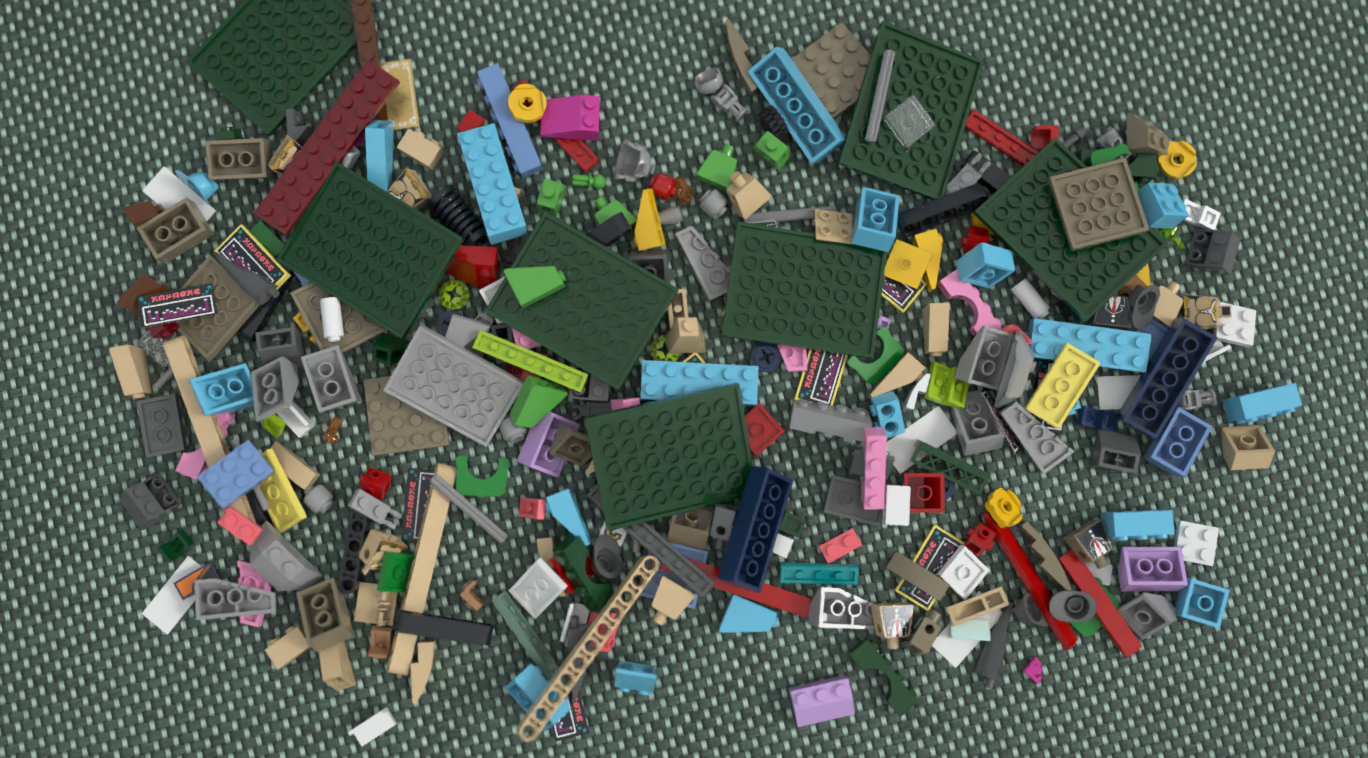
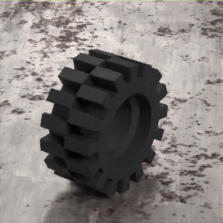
M769 105L757 114L760 125L764 128L765 132L769 131L779 140L789 134L787 124L784 122L785 120L778 113L777 109H774V106Z

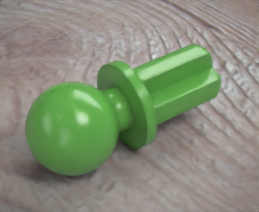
M590 173L587 175H572L571 182L574 186H586L587 189H590L592 185L595 189H602L606 185V179L601 174H596L591 177Z

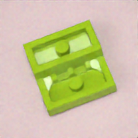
M932 362L929 369V374L931 375L924 398L942 405L963 409L969 383L954 378L957 367L949 368L938 362Z

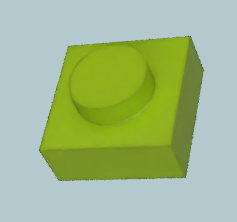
M273 414L264 419L262 427L278 438L282 435L286 423L282 418Z

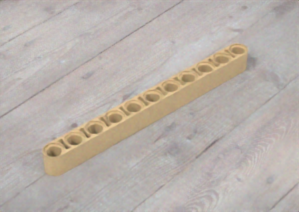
M182 335L164 342V349L208 468H210L227 456L230 451L217 416H204L189 380L200 377L201 373L189 341ZM246 495L231 505L256 523Z
M437 463L433 476L438 474L454 487L457 467ZM432 484L414 552L415 558L412 561L406 585L408 591L404 594L401 610L423 613L450 503V499ZM395 631L387 664V673L408 675L418 635Z
M644 555L639 558L517 726V733L523 740L532 741L541 732L658 570L659 561L656 557ZM647 559H650L652 562L649 570L644 566ZM635 575L640 577V583L637 586L633 584ZM624 591H627L629 594V598L627 601L623 602L621 600V594ZM615 607L617 614L614 618H611L609 611ZM600 624L605 625L603 634H598L597 627ZM592 640L593 648L586 651V642ZM576 657L581 658L579 667L573 666V660ZM563 674L569 675V681L566 684H561L560 682ZM551 691H556V699L553 701H549V693ZM539 708H544V715L541 718H536V711ZM531 725L532 732L529 735H523L524 727Z

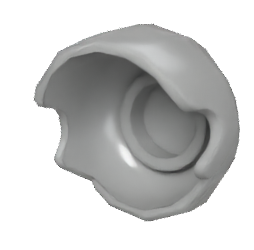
M711 68L698 74L695 77L696 89L702 94L715 93L723 83L720 69Z

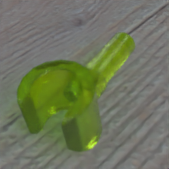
M1177 226L1172 229L1166 228L1164 235L1173 239L1183 250L1186 246L1176 235L1179 228Z

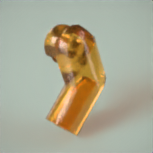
M680 175L675 178V184L679 188L681 202L688 204L693 199L692 189Z
M336 416L324 434V440L330 444L337 442L338 436L336 433L343 423V420Z

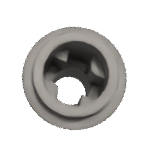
M672 206L658 213L661 225L679 224L680 221H683L679 206Z

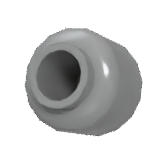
M709 189L699 200L701 202L700 208L709 217L713 218L716 215L720 217L727 210L725 207L727 199L716 189L712 191Z
M509 414L504 417L499 426L503 439L510 443L522 441L527 433L526 427L520 428L516 426Z
M311 485L304 492L306 495L303 499L304 504L314 513H324L333 505V495L323 485L315 487Z

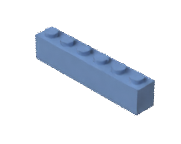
M497 63L477 71L480 78L476 80L480 89H485L487 95L484 96L487 106H492L494 110L491 113L495 123L499 122L501 129H498L501 139H506L508 146L505 147L509 157H514L515 163L512 165L516 174L520 173L522 178L542 171L543 167L524 123L516 121L508 109V98L511 92L499 64Z

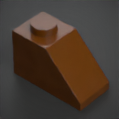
M151 200L123 208L131 223L137 227L165 211L161 204H156Z

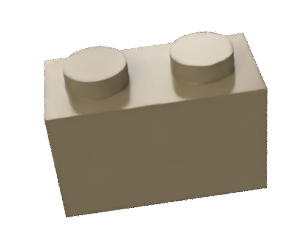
M1127 113V146L1129 152L1136 155H1167L1169 147L1168 136L1150 121L1132 113Z
M709 506L673 515L667 541L705 550L714 507Z

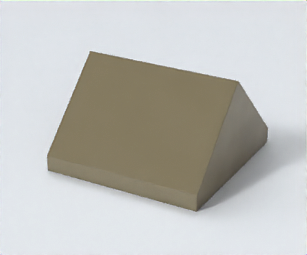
M559 425L549 454L583 466L592 457L588 436Z

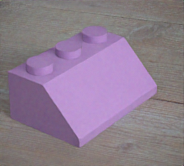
M549 412L533 428H530L517 462L558 478L565 460L549 454L558 427L560 425L578 431L580 424Z
M1181 547L1121 548L1118 570L1121 591H1180L1188 585Z
M846 675L789 688L797 727L855 714L853 696L849 679Z

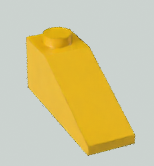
M652 189L643 190L638 212L634 243L639 251L665 245Z
M937 229L914 235L911 239L913 246L933 253L923 276L924 281L927 283L928 292L936 289L943 239L941 234L937 232Z

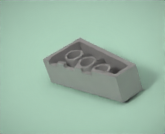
M798 399V401L793 400L789 427L790 429L812 434L819 431L822 435L829 438L840 436L844 441L852 443V440L862 441L861 445H863V427H872L869 411L864 408L850 409L844 405L829 406L824 402H817L815 404L809 403V401L804 399Z

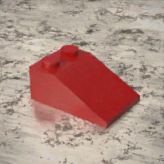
M461 245L445 272L477 288H484L500 279L501 270L497 247Z

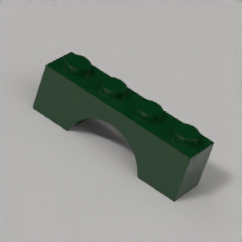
M1081 149L1076 153V157L1087 167H1090V156L1096 150ZM1138 154L1131 159L1128 166L1133 181H1137L1138 184H1147L1156 178L1157 155Z
M382 332L373 345L372 360L387 365L397 363L401 360L411 341Z
M568 535L552 550L556 556V561L562 565L567 578L576 587L575 591L584 600L585 607L591 612L600 613L614 594V591L608 582H592L589 579L585 569V561L589 551L580 536Z
M864 638L847 653L861 670L873 668L882 671L886 675L888 692L885 699L901 717L919 702L915 698L917 693L910 685L908 687L905 686L902 682L904 677L898 670L894 672L891 669L890 665L892 663L885 655L881 656L877 652L879 649L877 644L872 639L868 641Z

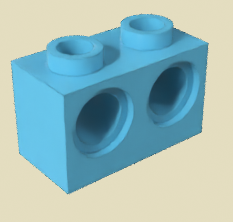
M891 391L871 397L872 405H870V411L876 422H873V426L883 427L887 438L905 433L900 403L895 393Z

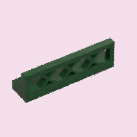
M917 439L914 445L916 448L910 462L933 473H944V478L981 495L991 474ZM920 449L928 453L930 460L925 462L916 460ZM944 460L947 469L936 470L934 461ZM961 468L965 477L955 479L951 470ZM975 476L982 478L978 489L971 486L969 478Z

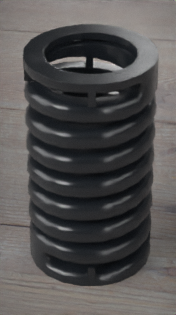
M453 185L442 188L429 199L426 207L434 214L441 225L466 240L462 243L463 246H472L477 243L475 246H483L489 240L486 228L483 226V221L479 220L478 215H474V210L470 209L469 204H465V199L460 198V193Z

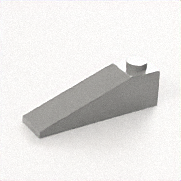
M217 578L195 580L196 620L277 613L276 593Z
M819 587L809 606L808 624L822 628L875 630L871 611V604L874 603L845 592L840 588Z

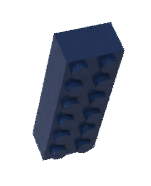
M1175 318L1147 364L1146 373L1141 374L1116 418L1145 435L1157 439L1218 337L1184 318Z
M751 466L717 579L744 590L761 592L794 480L767 467Z

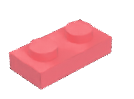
M520 497L519 517L544 520L546 500Z
M232 506L228 507L218 521L219 525L250 546L254 544L264 528Z
M850 528L818 547L829 564L860 547L862 544L854 529Z

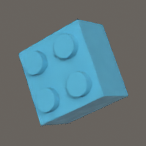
M1148 182L1137 192L1147 224L1151 228L1172 229L1189 217L1186 205L1182 202L1178 195V189L1173 184Z
M987 243L978 244L956 261L959 281L985 288H991L1015 271L1012 251Z
M1187 578L1188 585L1178 591L1174 606L1177 609L1175 615L1220 628L1230 590Z

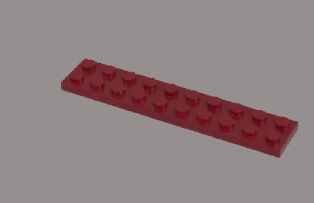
M367 59L254 211V214L288 236L332 172V166L335 161L340 164L365 132V127L373 121L396 90L400 81Z

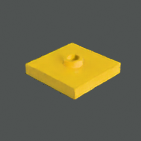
M896 239L885 265L884 276L918 289L933 253Z

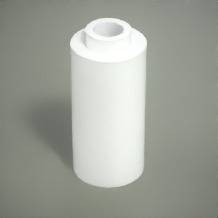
M1024 278L1010 289L1033 318L1042 319L1049 314V305L1027 278Z
M336 297L320 299L324 339H328V342H338L340 338L344 337L340 300Z

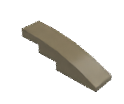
M728 18L725 21V31L731 58L742 84L750 97L757 94L758 86L747 72L753 67L747 59L750 48Z
M1021 521L1017 527L1031 539L1026 546L1040 558L1035 565L1063 591H1071L1072 589L1066 574L1054 552L1028 521Z

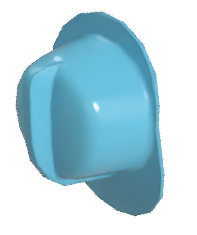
M175 170L178 177L209 205L208 199L218 190V184L214 180H209L208 174L204 172H196L186 176L181 171Z

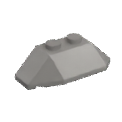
M1020 331L1016 332L993 406L994 408H999L1021 397L1023 391H1028L1031 380L1027 378L1029 372H1034L1037 362L1033 361L1034 354Z
M268 521L261 525L264 530L254 544L251 545L250 565L277 591L304 590L311 587L323 576Z

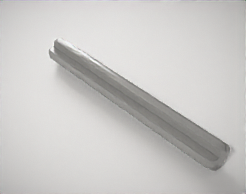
M886 50L883 54L865 140L870 143H874L877 140L895 52L892 50Z
M835 206L758 212L751 214L746 220L743 219V222L775 219L776 222L815 219V209L837 212Z
M435 474L430 479V483L498 542L503 543L508 536L503 530L443 478Z

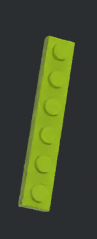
M482 330L479 331L472 347L582 393L589 376L584 372Z

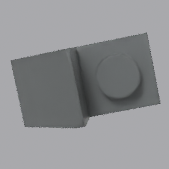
M286 109L287 135L303 147L315 129L309 125H304L301 113L294 109Z

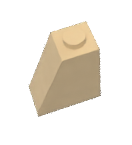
M929 303L922 309L925 354H930L931 357H941L942 353L948 351L949 303Z
M677 318L666 335L668 353H705L704 333L698 319Z
M129 344L109 348L124 396L137 400L145 398V395L152 394L145 349Z
M344 641L319 651L322 679L325 683L336 691L356 685Z

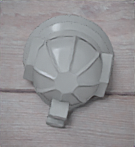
M625 138L617 156L614 178H625L626 180L636 182L638 178L648 173L653 174L655 166L651 165L650 155L646 151L647 147L636 142L632 143L628 138Z

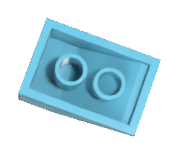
M246 363L189 380L204 416L236 412L254 406L251 373Z
M566 489L546 497L547 502L545 506L548 513H552L574 536H580L585 546L591 544V538L572 489Z
M619 660L614 687H618V690L623 692H630V689L638 690V694L649 695V692H654L657 666Z

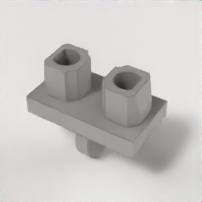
M1109 127L1107 132L1097 140L1102 149L1126 144L1112 127ZM1128 155L1119 156V157L1115 158L1114 160H1118V159H1122V158H1126V159H1127V158H1128Z

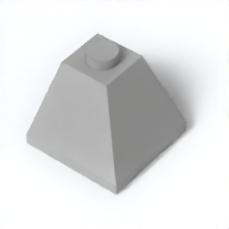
M453 314L445 338L483 358L484 353L472 347L479 331L482 330L489 333L491 325Z
M1144 592L1119 607L1117 611L1126 624L1143 640L1172 624L1177 609L1164 596Z

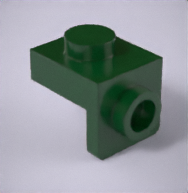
M232 126L220 128L221 132L214 133L216 140L243 139L241 129L233 130Z
M784 511L779 530L800 538L807 520Z
M181 529L168 542L160 545L157 550L170 563L183 557L195 543Z

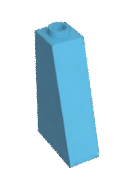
M374 120L365 127L367 180L388 192V189L392 186L394 121Z

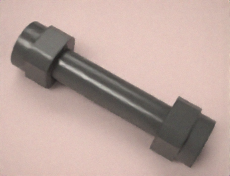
M1081 126L1062 144L1069 148L1075 142H1080L1088 136L1087 130Z

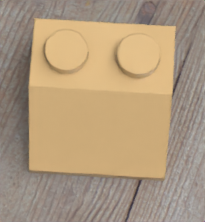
M1260 425L1221 427L1223 457L1230 470L1270 467L1275 450Z

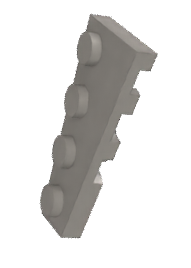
M693 226L675 233L674 236L708 302L727 294L730 274L728 266L726 267L719 259L720 257L710 249L708 243Z
M1013 401L998 412L1042 474L1047 473L1075 452L1016 401Z

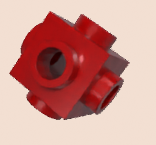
M969 225L967 234L963 235L961 239L963 254L968 253L980 243L990 245L988 229Z
M370 467L366 474L363 473L360 477V489L382 501L390 489L392 475Z
M980 522L975 528L972 526L965 535L968 539L964 546L979 558L985 550L989 552L995 544L993 538L996 533Z

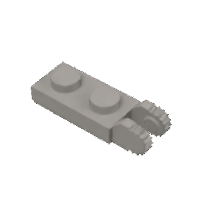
M979 153L947 185L945 195L974 185L991 163L989 161L985 162L979 171L976 170L973 165L983 156Z
M356 489L348 504V507L392 530H395L396 525L385 520L387 514L396 519L402 517L400 513L390 509V506L361 489Z

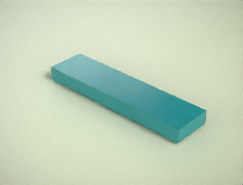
M780 562L779 580L780 583L857 585L859 566L858 564Z

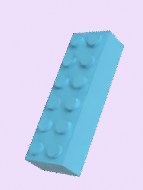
M775 47L747 71L770 105L774 106V109L776 108L778 113L781 114L789 132L811 164L819 163L844 143L845 135L784 48Z
M495 124L457 133L491 245L527 235L526 224Z
M1033 318L1029 319L1027 336L1033 341L1029 347L1036 359L1054 361L1067 342L1101 362L1099 367L1146 373L1152 334Z
M642 360L640 401L653 402L738 383L743 406L755 407L757 405L758 366Z

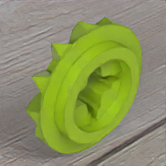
M450 280L443 283V286L439 289L438 298L447 309L458 310L467 304L469 290L463 282ZM456 289V293L461 297H454L451 301V296L447 292H453Z
M665 334L656 337L650 347V353L654 361L675 362L679 358L680 353H668L667 358H665L664 353L657 350L663 348L664 342L667 345V337Z

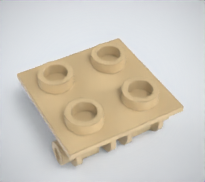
M815 209V219L812 221V226H815L816 240L852 244V214Z
M360 582L354 621L374 623L378 626H393L398 593L377 591L378 584Z

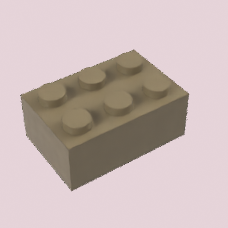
M269 139L205 141L209 180L273 178V170L267 165L272 158Z
M187 197L137 227L155 259L164 264H167L214 235L196 203Z
M334 577L296 593L306 641L315 652L322 651L354 637L345 596L339 590L338 582Z

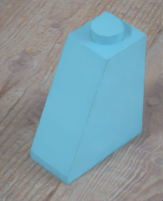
M732 594L718 631L722 633L769 632L771 627L775 628L779 617H776L777 612Z

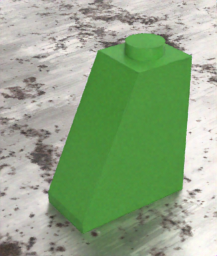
M555 266L503 270L523 308L566 287L563 282L566 278L562 270L558 271Z
M527 375L509 415L516 426L520 428H533L566 397L567 391L563 385Z

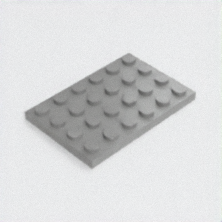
M420 324L383 391L487 447L519 394L524 381Z

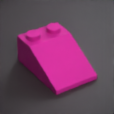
M576 95L546 100V109L541 118L540 137L597 141L600 96Z

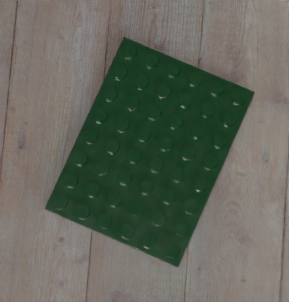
M244 0L186 62L270 137L285 122L286 109L296 110L357 45L353 11L342 0Z
M882 21L837 164L932 200L945 196L985 61ZM886 50H892L895 52L877 140L874 143H870L865 140L883 54Z
M1055 137L976 209L973 214L1072 311L1086 322L1164 249L1168 243L1148 225V232L1071 251L1048 179L1051 176L1087 168V166Z
M335 161L332 166V172L302 215L276 260L401 339H405L465 239Z
M544 211L511 268L555 266L558 271L562 270L566 278L563 281L566 287L523 308L505 276L485 312L615 389L620 390L679 289Z
M737 221L721 336L873 359L887 252L856 244L816 240V234Z
M738 383L584 417L607 531L742 499L753 463Z

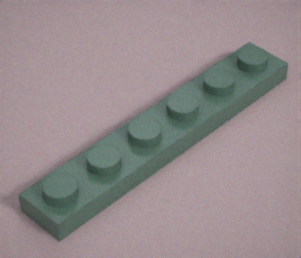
M505 590L491 601L496 610L505 619L508 627L515 633L518 641L524 646L529 657L534 660L541 670L542 675L550 681L560 667ZM563 674L560 678L561 684H566L569 680L566 677V675Z

